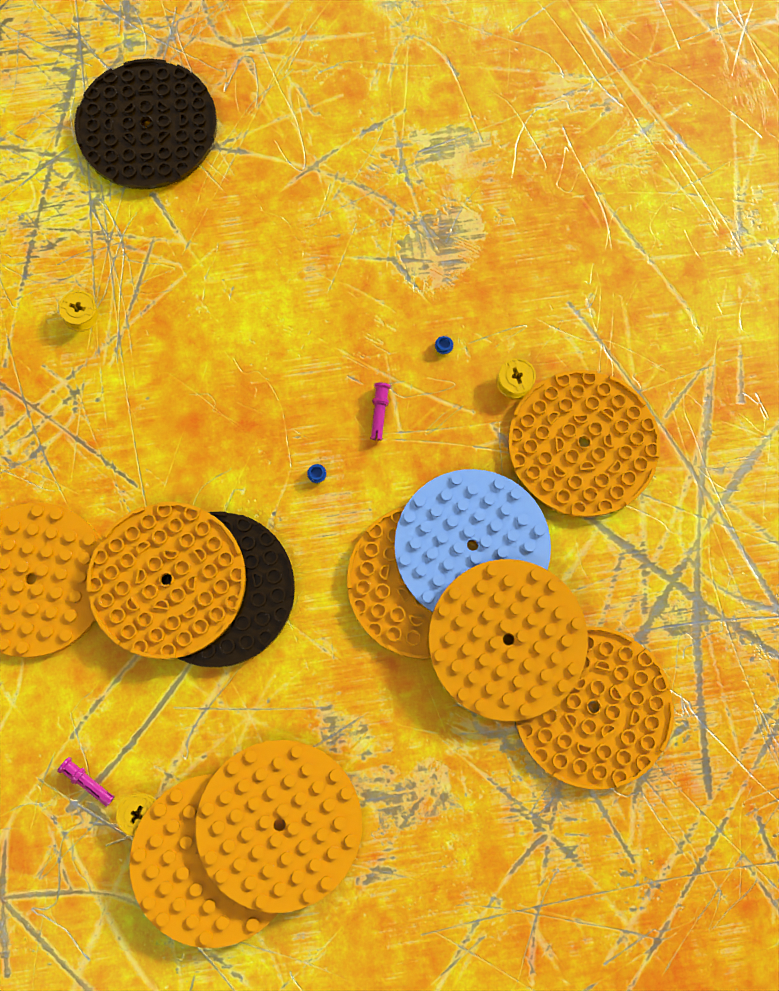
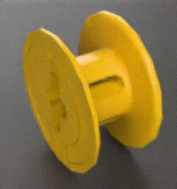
M81 290L71 291L64 295L59 302L60 316L70 329L86 331L96 324L99 312L94 298L89 293Z
M512 358L504 362L500 367L497 377V386L500 392L511 399L523 398L533 388L536 380L535 369L531 363L521 358Z
M145 793L132 794L124 798L116 811V822L120 830L134 837L140 821L156 800L151 795ZM143 807V809H142V811H141V813H140V814L142 815V818H138V819H136V821L134 822V820H135V818H136V816H137V815L135 814V811H139V810H141V808Z

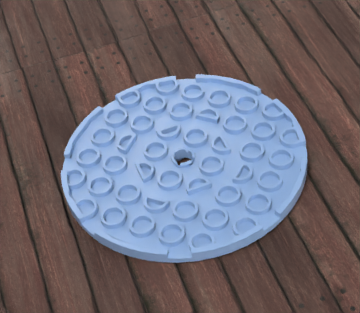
M464 469L453 471L426 483L406 504L398 521L395 534V557L402 580L414 598L431 612H433L439 597L447 586L459 575L474 566L493 560L514 559L530 562L548 570L550 561L551 541L549 529L536 501L514 481L486 470ZM469 541H476L478 548L471 551L468 549L467 543Z

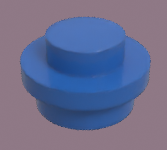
M447 336L439 337L435 342L436 351L440 354L450 353L453 349L451 338Z
M320 464L312 465L307 472L309 480L313 483L324 481L326 478L325 468Z

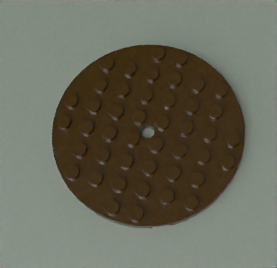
M161 59L127 61L123 63V66L113 70L110 68L105 71L84 92V98L80 106L77 107L75 115L76 140L88 164L99 175L110 182L133 189L160 188L184 179L206 159L214 144L217 133V113L214 101L204 83L183 66H176ZM144 121H151L147 127L142 125Z
M227 512L208 513L215 516L227 527L240 547L246 569L245 593L235 619L215 642L194 654L178 658L201 667L233 666L252 659L263 652L282 632L294 603V572L282 544L274 534L259 522L243 515ZM169 574L162 577L164 585H168L172 581V577Z

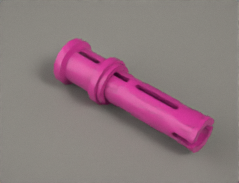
M379 382L374 384L376 390L372 403L375 407L370 439L376 440V433H378L377 441H382L385 407L389 404L387 398L391 385Z
M68 757L58 768V773L66 775L71 779L70 782L72 784L81 786L105 807L115 798L114 795L91 779L83 767L79 768L74 764L72 758Z

